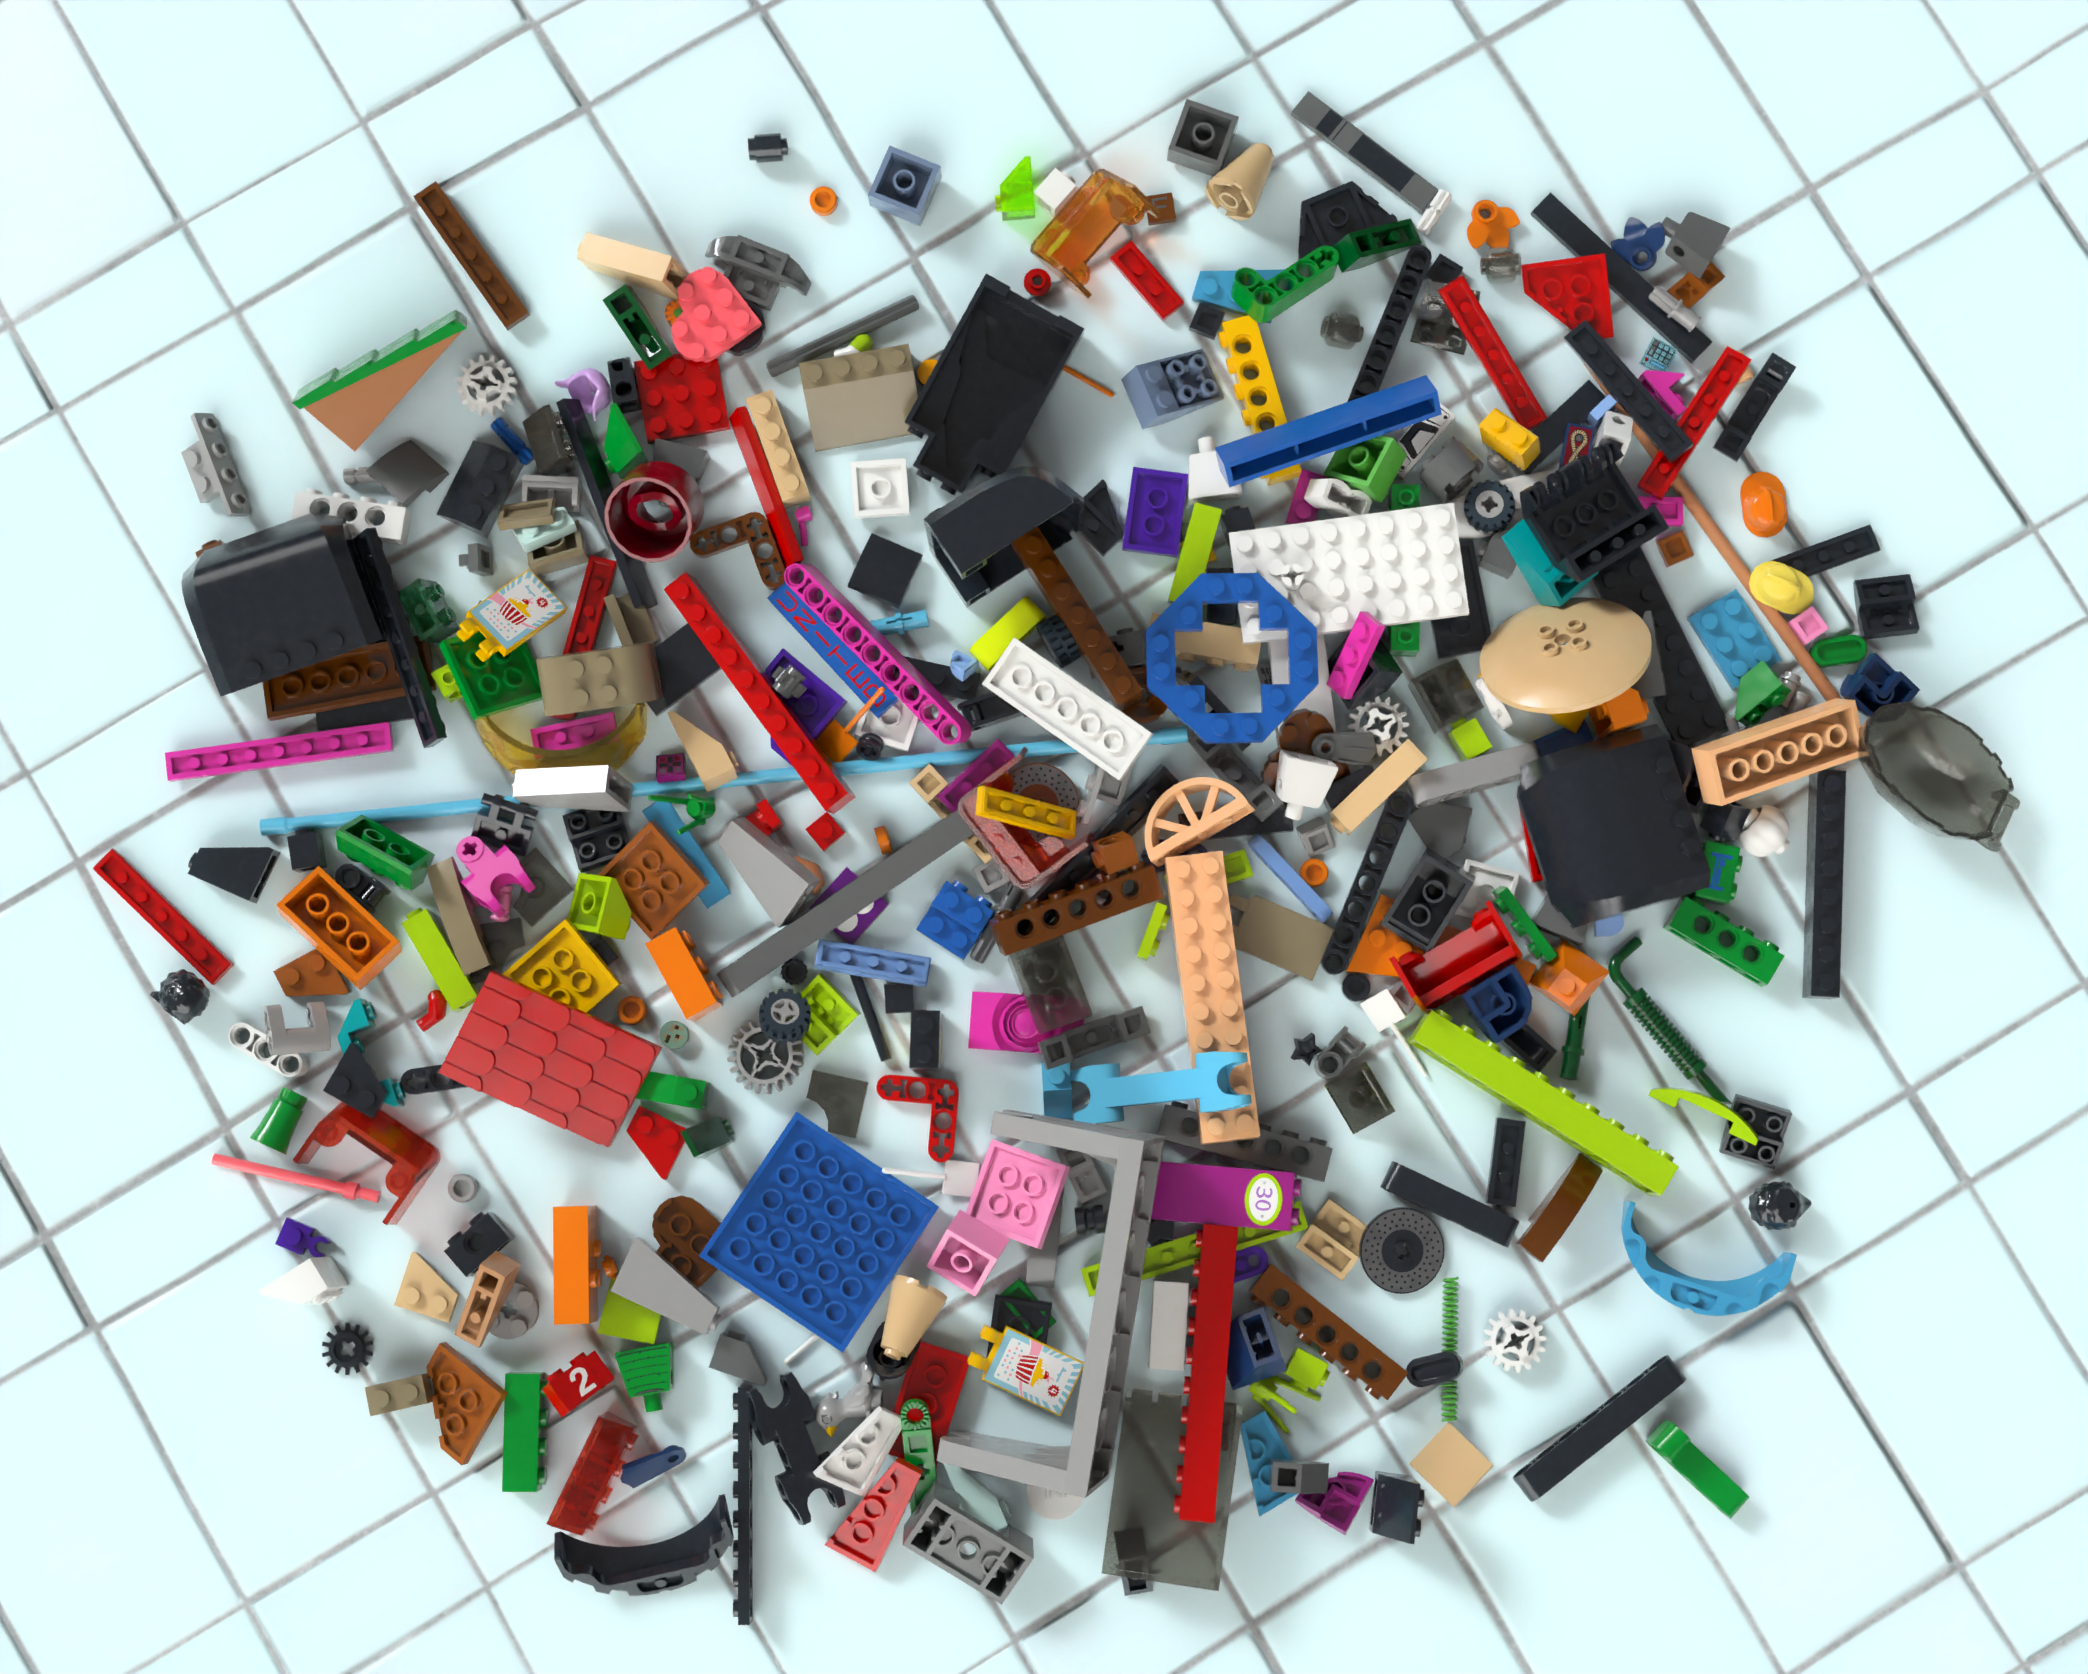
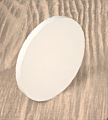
M1027 1484L1026 1488L1028 1502L1032 1509L1038 1515L1050 1520H1061L1071 1516L1077 1511L1083 1500V1497L1029 1484Z

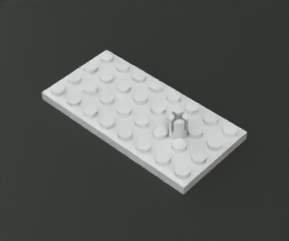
M1454 503L1229 533L1234 573H1259L1317 627V635L1351 631L1360 611L1369 612L1385 626L1469 615ZM1238 603L1243 645L1287 639V631H1259L1258 603Z

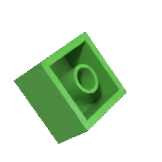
M1381 435L1335 451L1324 472V476L1327 479H1339L1346 483L1350 490L1362 491L1371 500L1382 503L1407 454L1394 438Z

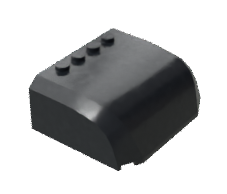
M1020 466L971 488L924 518L929 549L967 608L1026 570L1011 543L1038 526L1053 551L1073 539L1070 533L1073 530L1077 533L1084 526L1085 501L1082 496L1054 474L1039 467Z
M310 513L205 550L182 576L181 584L185 605L220 697L386 638L345 517Z
M1657 724L1566 748L1520 766V770H1522L1521 782L1517 789L1519 806L1551 905L1558 913L1561 912L1568 919L1572 929L1680 898L1710 887V868L1666 734Z

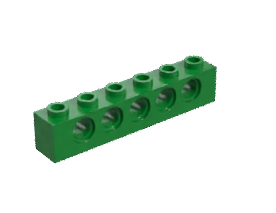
M1391 485L1388 491V511L1420 507V485ZM1420 622L1387 626V649L1392 656L1415 657L1418 654Z

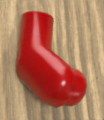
M433 990L428 994V1013L416 1020V1023L423 1032L443 1020L446 1016L447 1001L440 990Z

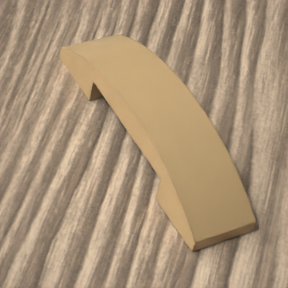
M929 764L909 784L937 815L944 819L952 812L938 799L937 795L949 784ZM985 825L963 841L985 864L1006 846L1005 842L988 825Z

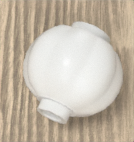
M1763 805L1756 810L1753 807L1749 808L1751 810L1738 837L1742 848L1747 853L1756 857H1765L1774 852L1778 855L1781 854L1790 843L1787 840L1789 823L1782 811L1773 806Z

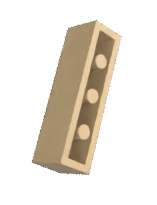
M772 389L746 398L785 509L812 500Z
M1152 613L1150 625H1151L1161 614ZM1203 622L1202 632H1175V656H1179L1178 660L1194 663L1195 659L1206 661V665L1221 668L1223 664L1234 666V670L1240 672H1250V669L1256 670L1261 643L1243 645L1241 628Z

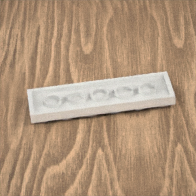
M1013 638L982 683L989 690L1120 781L1153 736V733L1016 638Z

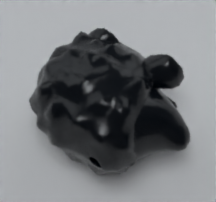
M181 969L177 972L169 973L167 978L160 982V991H153L150 996L160 1003L168 1014L185 1025L194 1017L201 1016L208 1006L210 991L202 979H199L192 972Z
M1771 1182L1769 1184L1763 1183L1761 1188H1756L1754 1193L1749 1196L1748 1209L1751 1219L1756 1221L1759 1226H1765L1768 1230H1781L1795 1227L1797 1220L1809 1209L1812 1202L1793 1189L1790 1182Z

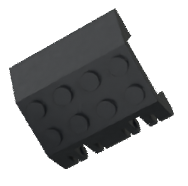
M1608 439L1600 444L1599 447L1597 446L1590 451L1591 461L1589 457L1582 455L1577 460L1575 459L1556 470L1555 474L1551 473L1546 477L1547 488L1544 483L1538 481L1533 486H1529L1520 492L1523 519L1551 564L1578 583L1669 529L1655 504L1644 509L1615 463L1624 455L1612 439Z

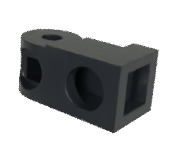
M625 357L608 361L613 404L616 403L622 414L642 410L631 358Z

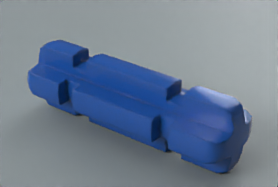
M502 417L492 422L490 425L492 430L498 436L500 435L501 440L520 458L524 465L530 464L535 459V454L529 447H526V444L511 427L509 428V425Z

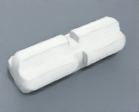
M1443 189L1438 191L1430 203L1429 209L1425 211L1417 223L1416 228L1418 231L1425 235L1430 233L1438 221L1439 215L1443 213L1452 198L1449 192Z

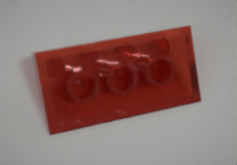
M608 1411L598 1416L546 1523L547 1525L581 1536L586 1534L588 1529L594 1530L601 1516L597 1514L600 1504H606L612 1494L613 1488L609 1486L613 1477L619 1478L622 1473V1465L626 1464V1461L622 1460L626 1450L632 1451L638 1440L639 1435L635 1434L638 1428L637 1425Z

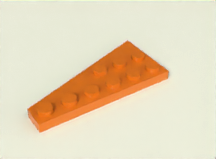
M1382 894L1379 896L1345 972L1399 977L1389 958L1394 956L1398 960L1400 956L1409 951H1413L1414 954L1421 953L1422 955L1426 953L1380 925L1394 902L1393 899ZM1447 925L1432 949L1463 931ZM1521 958L1514 963V966L1528 986L1537 965Z

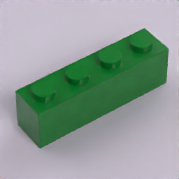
M509 1372L505 1374V1391L508 1394L504 1399L502 1492H538L542 1489V1485H546L547 1468L543 1467V1455H547L548 1439L543 1438V1427L548 1425L549 1413L548 1408H544V1396L546 1395L542 1389L549 1382L545 1379V1372Z

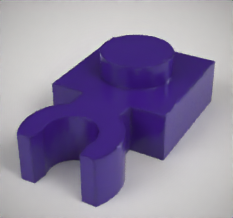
M286 1217L275 1244L299 1255H304L306 1249H309L312 1256L325 1257L326 1254L319 1252L317 1245L319 1242L330 1244L331 1239L326 1236L314 1237L312 1236L315 1231L314 1227Z

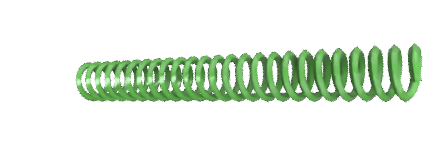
M1458 1276L1442 1280L1445 1283H1452L1442 1286L1443 1288L1452 1289L1442 1291L1443 1294L1450 1295L1442 1297L1444 1300H1449L1442 1304L1450 1306L1442 1310L1451 1312L1444 1313L1442 1316L1452 1318L1442 1320L1443 1323L1451 1325L1442 1326L1443 1329H1449V1331H1443L1442 1334L1450 1336L1442 1337L1441 1339L1451 1342H1445L1441 1345L1452 1347L1444 1348L1441 1350L1442 1352L1452 1351L1457 1353L1453 1350L1458 1349L1454 1344L1458 1343L1455 1338L1459 1336L1455 1333L1459 1330L1454 1327H1457L1459 1324L1453 1321H1457L1459 1318L1453 1315L1459 1313L1454 1310L1459 1308L1458 1305H1455L1459 1301L1454 1299L1459 1295L1453 1292H1457L1459 1289L1452 1287L1459 1285L1458 1282L1454 1281L1459 1279ZM1455 1380L1447 1381L1452 1383L1441 1385L1442 1387L1452 1388L1441 1390L1442 1393L1452 1394L1441 1396L1442 1399L1451 1400L1441 1402L1443 1405L1450 1406L1442 1407L1441 1410L1450 1412L1440 1415L1451 1417L1442 1419V1422L1458 1419L1455 1416L1458 1412L1454 1410L1458 1407L1454 1404L1458 1400L1453 1398L1458 1395L1456 1392H1453L1458 1390L1454 1386L1458 1384Z

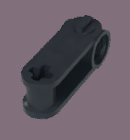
M994 692L957 705V709L962 712L963 717L971 725L972 732L1022 715L1028 717ZM971 710H973L976 720H973Z

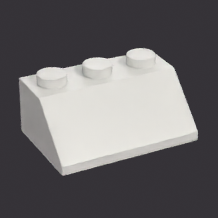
M332 1256L309 1258L259 1291L262 1295L299 1304L313 1303V1305H317L319 1303H330L344 1294L342 1289L347 1287L348 1283Z

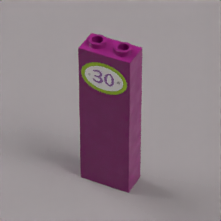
M1161 1162L1151 1219L1293 1231V1225L1298 1226L1300 1210L1295 1208L1296 1196H1301L1302 1179H1297V1173Z

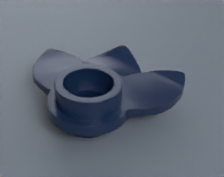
M1630 217L1624 227V239L1611 241V248L1624 261L1629 262L1635 270L1647 271L1655 265L1657 260L1656 252L1664 245V227L1661 222H1657L1648 228L1641 220ZM1641 252H1645L1648 255L1646 262L1640 261L1639 255Z

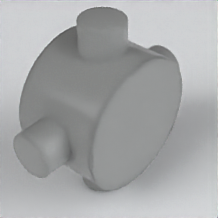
M1489 455L1487 457V460H1489L1487 464L1495 474L1500 472L1505 474L1507 472L1505 469L1507 465L1499 455Z

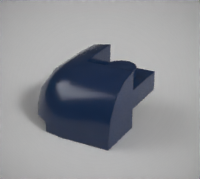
M1870 653L1854 674L1846 676L1840 688V694L1845 699L1856 701L1857 710L1861 714L1878 721L1896 718L1920 691L1901 671H1895L1877 653Z
M1514 964L1508 965L1489 975L1481 983L1461 995L1475 1017L1474 1022L1483 1034L1495 1044L1522 1028L1529 1021L1528 1017L1531 1013L1533 998Z

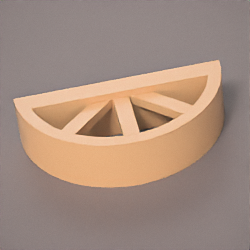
M1197 777L1181 781L1173 785L1158 798L1148 815L1145 826V846L1148 857L1153 864L1160 867L1164 864L1166 857H1174L1184 853L1255 811V808L1241 792L1222 780L1210 777ZM1200 791H1209L1201 820H1199L1186 796ZM1219 792L1236 798L1214 811ZM1179 802L1191 826L1164 819L1171 808ZM1160 829L1177 833L1159 844Z

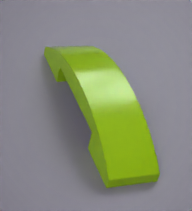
M1674 1087L1652 1088L1648 1096L1674 1108L1677 1106L1680 1098L1733 1122L1729 1131L1730 1134L1755 1146L1759 1140L1753 1128L1737 1112L1708 1095Z

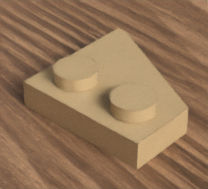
M412 1252L394 1305L448 1323L451 1322L460 1294L451 1285H448L443 1280V1277L421 1258L422 1256L419 1253Z

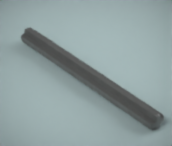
M910 295L766 363L769 374L772 377H776L799 366V363L808 362L853 341L861 334H868L919 309L918 301L914 295Z

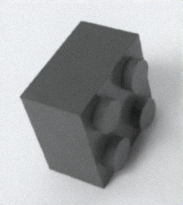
M1186 99L1168 148L1167 161L1215 176L1223 168L1237 129L1239 117Z

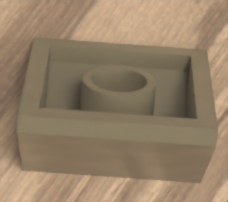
M579 520L574 521L577 528L576 532L527 553L528 565L537 577L589 561V554Z

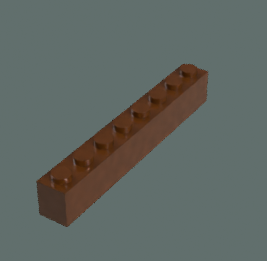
M1038 526L1012 542L1011 546L1053 612L1060 617L1066 628H1068L1082 657L1114 707L1123 711L1143 699L1142 688Z

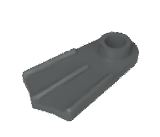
M1371 731L1321 733L1313 739L1311 744L1312 752L1320 759L1365 767L1369 765L1372 757L1377 752L1374 734ZM1324 743H1329V748L1321 751V746Z

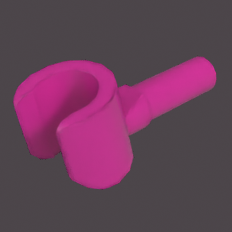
M806 505L798 508L795 512L800 528L801 546H808L805 522L813 520L809 506Z

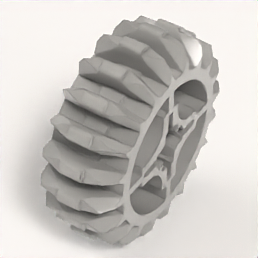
M750 1020V1031L741 1026L739 1030L744 1036L742 1038L737 1035L732 1036V1039L739 1043L737 1047L728 1046V1050L736 1052V1056L727 1057V1061L737 1063L736 1066L731 1067L729 1070L731 1073L741 1072L735 1079L736 1082L740 1083L745 1078L747 1079L744 1086L746 1090H749L754 1083L756 1084L755 1093L760 1094L762 1091V1086H765L766 1094H772V1085H775L778 1092L783 1091L781 1081L784 1080L787 1085L791 1086L793 1082L788 1078L789 1074L791 1073L796 1077L800 1075L793 1068L794 1065H804L803 1061L796 1060V1056L805 1054L804 1050H795V1046L800 1045L802 1040L799 1038L794 1043L791 1040H787L786 1045L789 1051L788 1063H786L777 1055L780 1040L775 1043L771 1038L762 1046H757L749 1041L755 1035L765 1032H762L761 1028L757 1027L753 1020ZM754 1048L760 1051H767L770 1048L772 1050L770 1055H773V1059L778 1061V1064L767 1060L762 1064L759 1060L762 1057H759V1053L754 1051ZM744 1049L750 1051L755 1057L751 1073L747 1071L744 1065ZM775 1066L782 1070V1073L772 1079H758L760 1073H763L766 1067Z

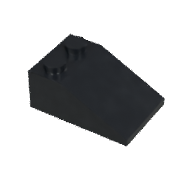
M1427 847L1380 925L1427 953L1432 950L1472 887L1476 877Z

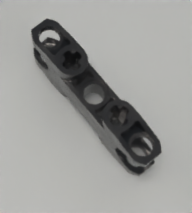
M786 1372L780 1375L783 1399L777 1407L770 1408L767 1406L757 1388L746 1391L745 1397L749 1410V1420L757 1439L763 1446L774 1441L785 1468L784 1472L775 1476V1483L782 1501L787 1505L798 1524L806 1525L811 1522V1514L807 1504L808 1497L815 1489H822L833 1507L840 1508L846 1505L843 1488L820 1479L813 1473L830 1455V1452L825 1451L817 1455L806 1429V1425L816 1421L814 1408L809 1396L802 1389L793 1373Z

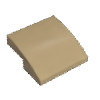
M1328 1198L1309 1225V1228L1306 1229L1296 1244V1247L1343 1281L1359 1259V1244L1367 1224L1331 1198Z
M1449 1422L1409 1463L1454 1508L1494 1466Z

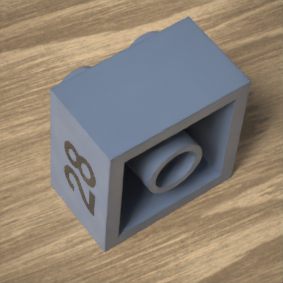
M889 145L868 193L870 206L921 226L942 178L941 166Z

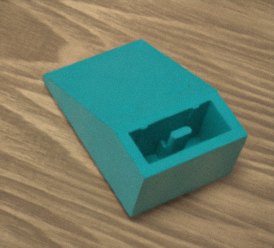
M1524 519L1520 520L1501 537L1540 605L1561 607L1598 574L1597 572L1578 583L1553 567Z

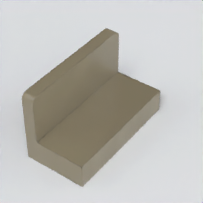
M629 593L618 598L614 594L604 597L622 646L651 641L656 643L658 641L647 610L635 609Z

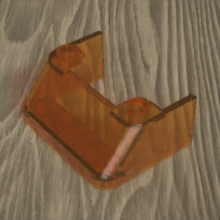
M1099 169L1090 175L1031 244L1030 252L1070 288L1089 299L1092 294L1084 287L1089 281L1091 272L1090 267L1087 265L1088 261L1121 224L1127 226L1138 224L1143 219L1145 212L1157 218L1162 213L1136 185L1105 169Z

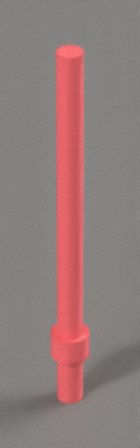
M216 1153L212 1158L213 1165L343 1194V1198L351 1200L360 1198L378 1203L381 1197V1191L360 1187L359 1183L351 1181L342 1183Z

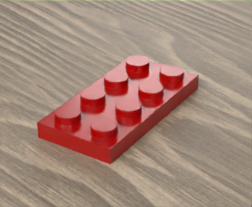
M921 1341L911 1367L906 1371L893 1412L901 1415L902 1406L910 1399L923 1400L929 1406L937 1467L940 1438L947 1436L969 1367L967 1362L969 1356ZM912 1408L907 1412V1416L913 1421H918L924 1416L923 1411L917 1408ZM901 1429L888 1454L905 1459Z

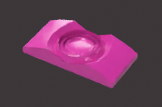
M972 991L968 1048L1041 1054L1038 1042L1084 1024L1086 1000Z

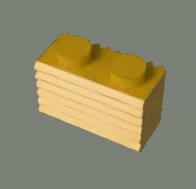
M1494 408L1479 424L1482 443L1486 444L1487 447H1491V450L1495 449V453L1499 452V455H1503L1504 459L1508 458V462L1512 461V464H1516L1517 468L1521 467V471L1526 470L1541 452L1539 437L1497 408Z

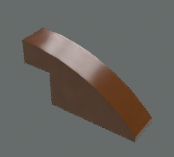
M1579 1153L1528 1219L1531 1224L1516 1244L1538 1262H1543L1587 1200L1603 1170L1582 1153Z

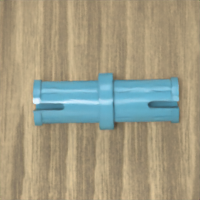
M926 609L902 615L901 612H898L892 617L871 620V624L883 636L898 632L899 635H903L908 630L929 627Z

